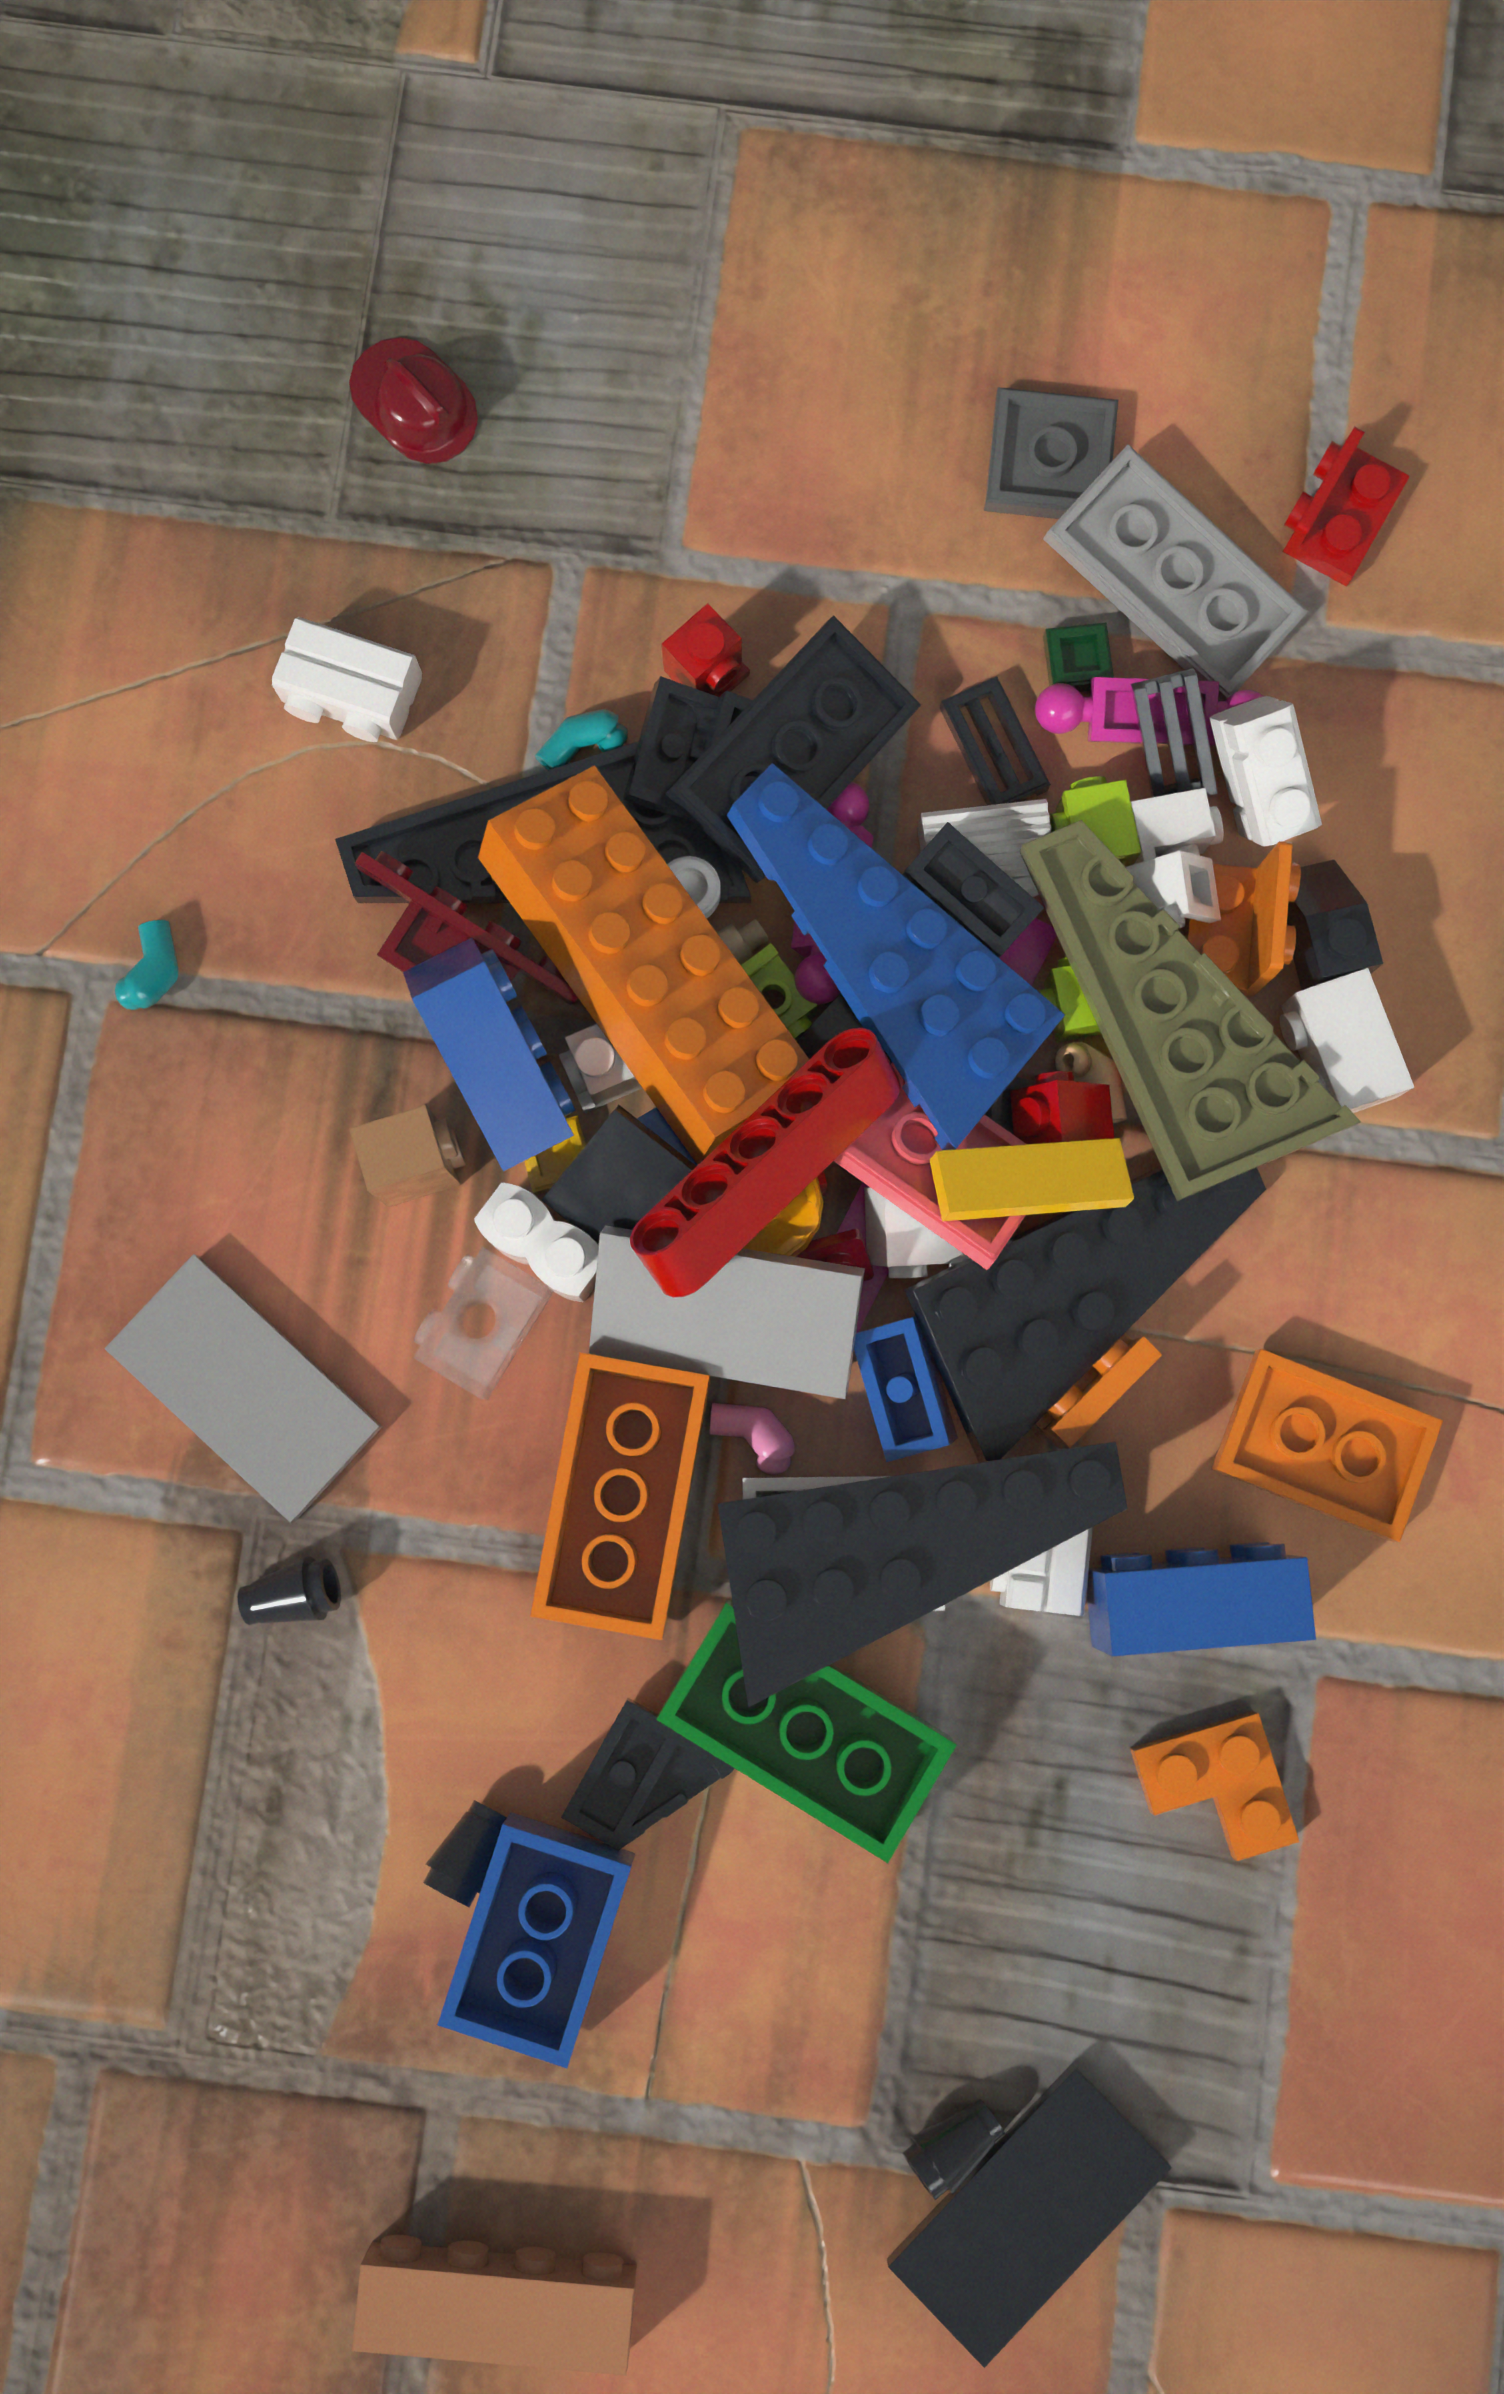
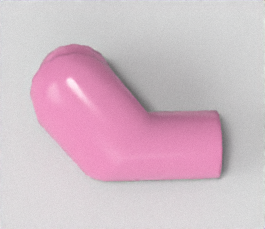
M712 1403L710 1435L744 1437L757 1453L756 1465L764 1473L777 1475L789 1468L791 1464L790 1456L795 1452L793 1438L769 1409L756 1406Z

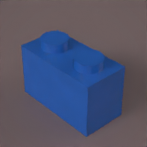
M916 1316L856 1333L854 1351L886 1462L948 1446L958 1439L937 1365Z

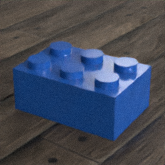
M470 938L403 972L411 998L503 1171L574 1136L565 1116L576 1110L551 1062L548 1061L538 1066L536 1060L547 1053L522 1005L511 1011L509 1010L506 1002L516 998L517 994L493 948L481 954L473 938Z
M1269 1542L1231 1544V1557L1220 1558L1218 1549H1205V1547L1165 1550L1166 1562L1152 1563L1151 1554L1140 1555V1552L1100 1555L1101 1567L1089 1568L1086 1592L1092 1647L1113 1657L1316 1640L1308 1559L1302 1556L1287 1555L1285 1544H1269Z
M511 1812L502 1824L437 2025L568 2068L635 1853L624 1849L618 1851L606 1843Z

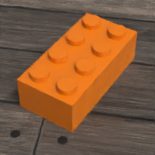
M579 1352L530 1617L657 1640L664 1638L710 1387V1375Z

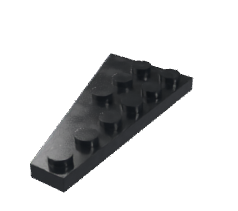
M638 742L335 839L353 897L357 903H410L357 869L355 862L361 852L375 860L380 851L387 853L410 868L413 874L408 881L429 895L434 887L437 886L463 903H510L478 858L488 820L595 765L666 864L674 859L685 856L701 858L708 862L718 874L721 889L719 903H751V895L742 869L692 820L659 812L623 800Z
M1159 1166L1130 1180L1134 1199L1126 1207L1064 1212L1010 1238L988 1270L969 1258L904 1289L978 1463L1002 1459L1111 1345L1266 1190L1258 1168L1177 1201L1162 1166Z
M1116 1442L718 1503L748 1708L1128 1509Z

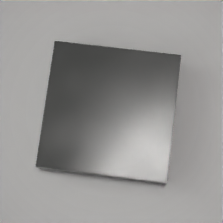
M998 387L995 397L984 511L1060 519L1113 461L1118 400Z

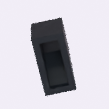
M1335 860L1301 867L1298 895L1294 902H1288L1287 925L1295 926L1296 929L1293 960L1301 990L1366 968L1369 969L1370 974L1373 973L1384 963L1366 900Z

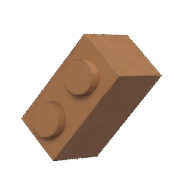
M426 1105L349 1128L367 1191L386 1206L392 1207L461 1185L456 1168L465 1166L466 1160L458 1134L455 1129L451 1130L447 1119L438 1120Z

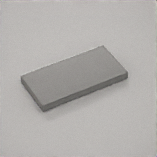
M1127 445L1049 529L1043 538L1044 541L1184 670L1193 668L1197 674L1198 681H1219L1218 701L1225 702L1229 696L1235 693L1308 612L1303 605L1130 445Z
M605 1226L600 1232L589 1354L835 1398H846L849 1388L865 1268L742 1248L716 1275L695 1293L685 1297L673 1298L663 1293L631 1248L630 1236L632 1230Z
M195 1254L184 1263L104 1348L290 1523L296 1522L383 1427L204 1260Z

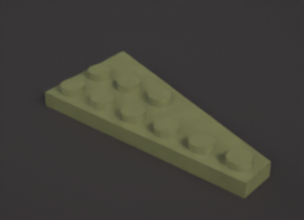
M1082 820L1022 844L1019 852L1177 1201L1349 1129L1361 1122L1346 1105L1341 1106L1319 1083L1320 1077L1304 1060L1300 1062L1273 1033L1274 1027L1205 953L1201 955L1179 932L1180 926L1164 909L1160 911L1133 882L1134 876Z

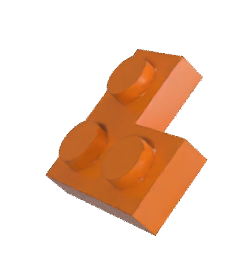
M1246 1712L1130 1748L1149 1812L1153 1815H1158L1213 1798L1231 1857L1236 1861L1300 1842L1258 1712Z

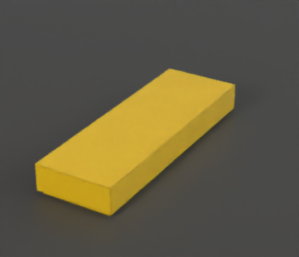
M1120 1138L936 1151L930 1158L942 1221L1126 1207L1134 1199Z

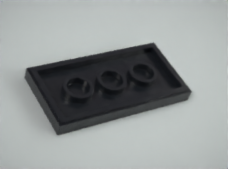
M833 615L665 794L755 883H758L765 878V874L727 817L734 802L773 763L827 809L916 712L921 704Z
M1072 2063L991 2148L953 2195L949 2193L887 2258L888 2268L985 2368L1172 2167L1164 2156Z

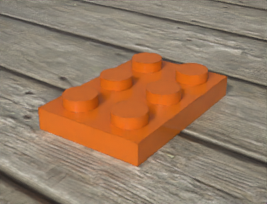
M1258 1349L1254 1352L1211 1470L1392 1542H1400L1443 1420L1266 1350Z

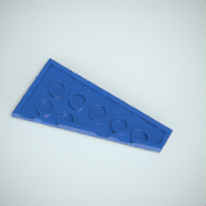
M771 763L734 802L727 817L767 879L776 881L795 910L791 915L804 936L810 933L827 960L823 966L863 1028L869 1029L876 1035L882 1049L887 1053L905 1081L902 1089L914 1107L919 1105L922 1107L938 1132L935 1140L942 1150H956L1059 1024L1065 1014Z

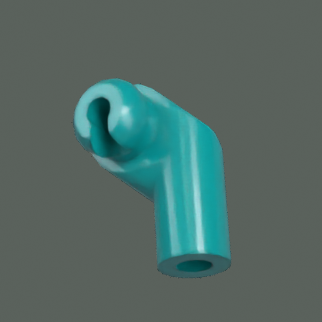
M607 709L572 715L560 724L535 754V758L547 770L569 764L580 749L585 746L597 744L602 752L622 747L628 739V730L623 724L618 722L619 716Z
M153 920L138 926L143 958L125 977L118 980L115 986L116 998L124 1008L136 1010L153 1006L177 981L179 968L169 921Z

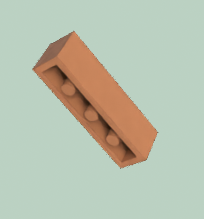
M390 2235L382 2238L381 2242L372 2241L360 2265L352 2351L627 2376L637 2265L623 2264V2259L618 2255L596 2252L586 2254L583 2260L556 2258V2253L553 2250L544 2247H523L518 2249L516 2254L489 2252V2247L486 2244L477 2241H456L449 2244L448 2248L421 2246L422 2241L414 2236Z

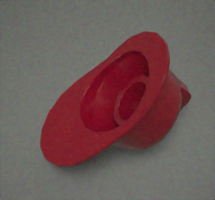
M401 337L381 340L367 348L354 363L349 380L352 401L361 415L397 451L408 459L425 464L447 462L461 454L474 438L478 423L474 397L460 377L433 350L419 341Z

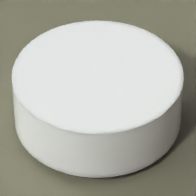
M685 856L674 859L667 865L704 916L708 918L716 910L720 901L721 889L717 872L708 862L698 857Z

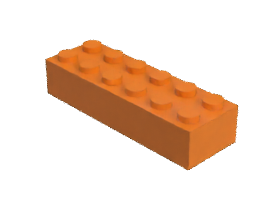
M595 765L488 820L478 856L479 860L697 1165L700 1164L792 1077L809 1058Z

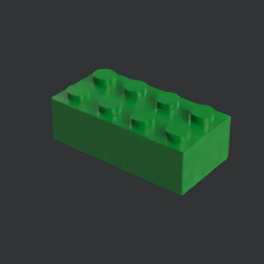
M728 1599L725 1601L656 1719L886 1863H889L957 1746L948 1734L834 1664L811 1674L748 1708L733 1602Z

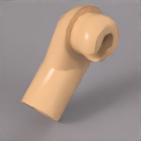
M1072 1042L1062 1046L1055 1056L1057 1071L1073 1072L1074 1081L1110 1084L1113 1123L1126 1120L1127 1115L1121 1078L1114 1060L1083 1042Z

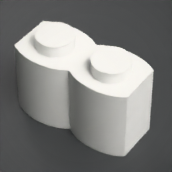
M501 1183L474 1218L482 1235L508 1258L530 1265L534 1273L555 1293L573 1301L585 1302L595 1288L598 1244L581 1229L565 1222L556 1221L546 1206L531 1192L513 1184Z

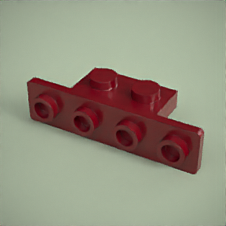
M380 851L374 860L361 852L355 862L357 869L410 902L377 953L379 958L404 972L473 938L481 954L493 948L510 982L513 981L519 972L566 1003L573 1005L578 999L577 995L550 958L543 956L539 964H536L516 951L522 941L509 931L492 921H489L483 930L463 917L468 906L453 895L437 886L434 887L429 895L410 883L408 880L413 871L397 859Z

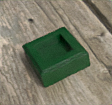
M1107 622L1045 629L1043 642L1049 686L1064 683L1075 687L1079 692L1090 691L1091 679L1094 677L1114 678Z

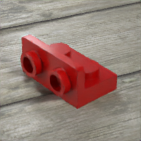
M1355 426L1343 446L1331 441L1313 473L1315 477L1323 480L1314 497L1304 491L1302 492L1284 526L1292 529L1294 533L1284 548L1283 553L1346 587L1356 573L1410 477L1408 474L1357 448L1365 432Z

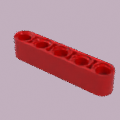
M852 1028L833 1037L635 1225L630 1236V1246L665 1295L673 1298L685 1297L703 1287L897 1099L901 1089L899 1078L872 1031L865 1028Z

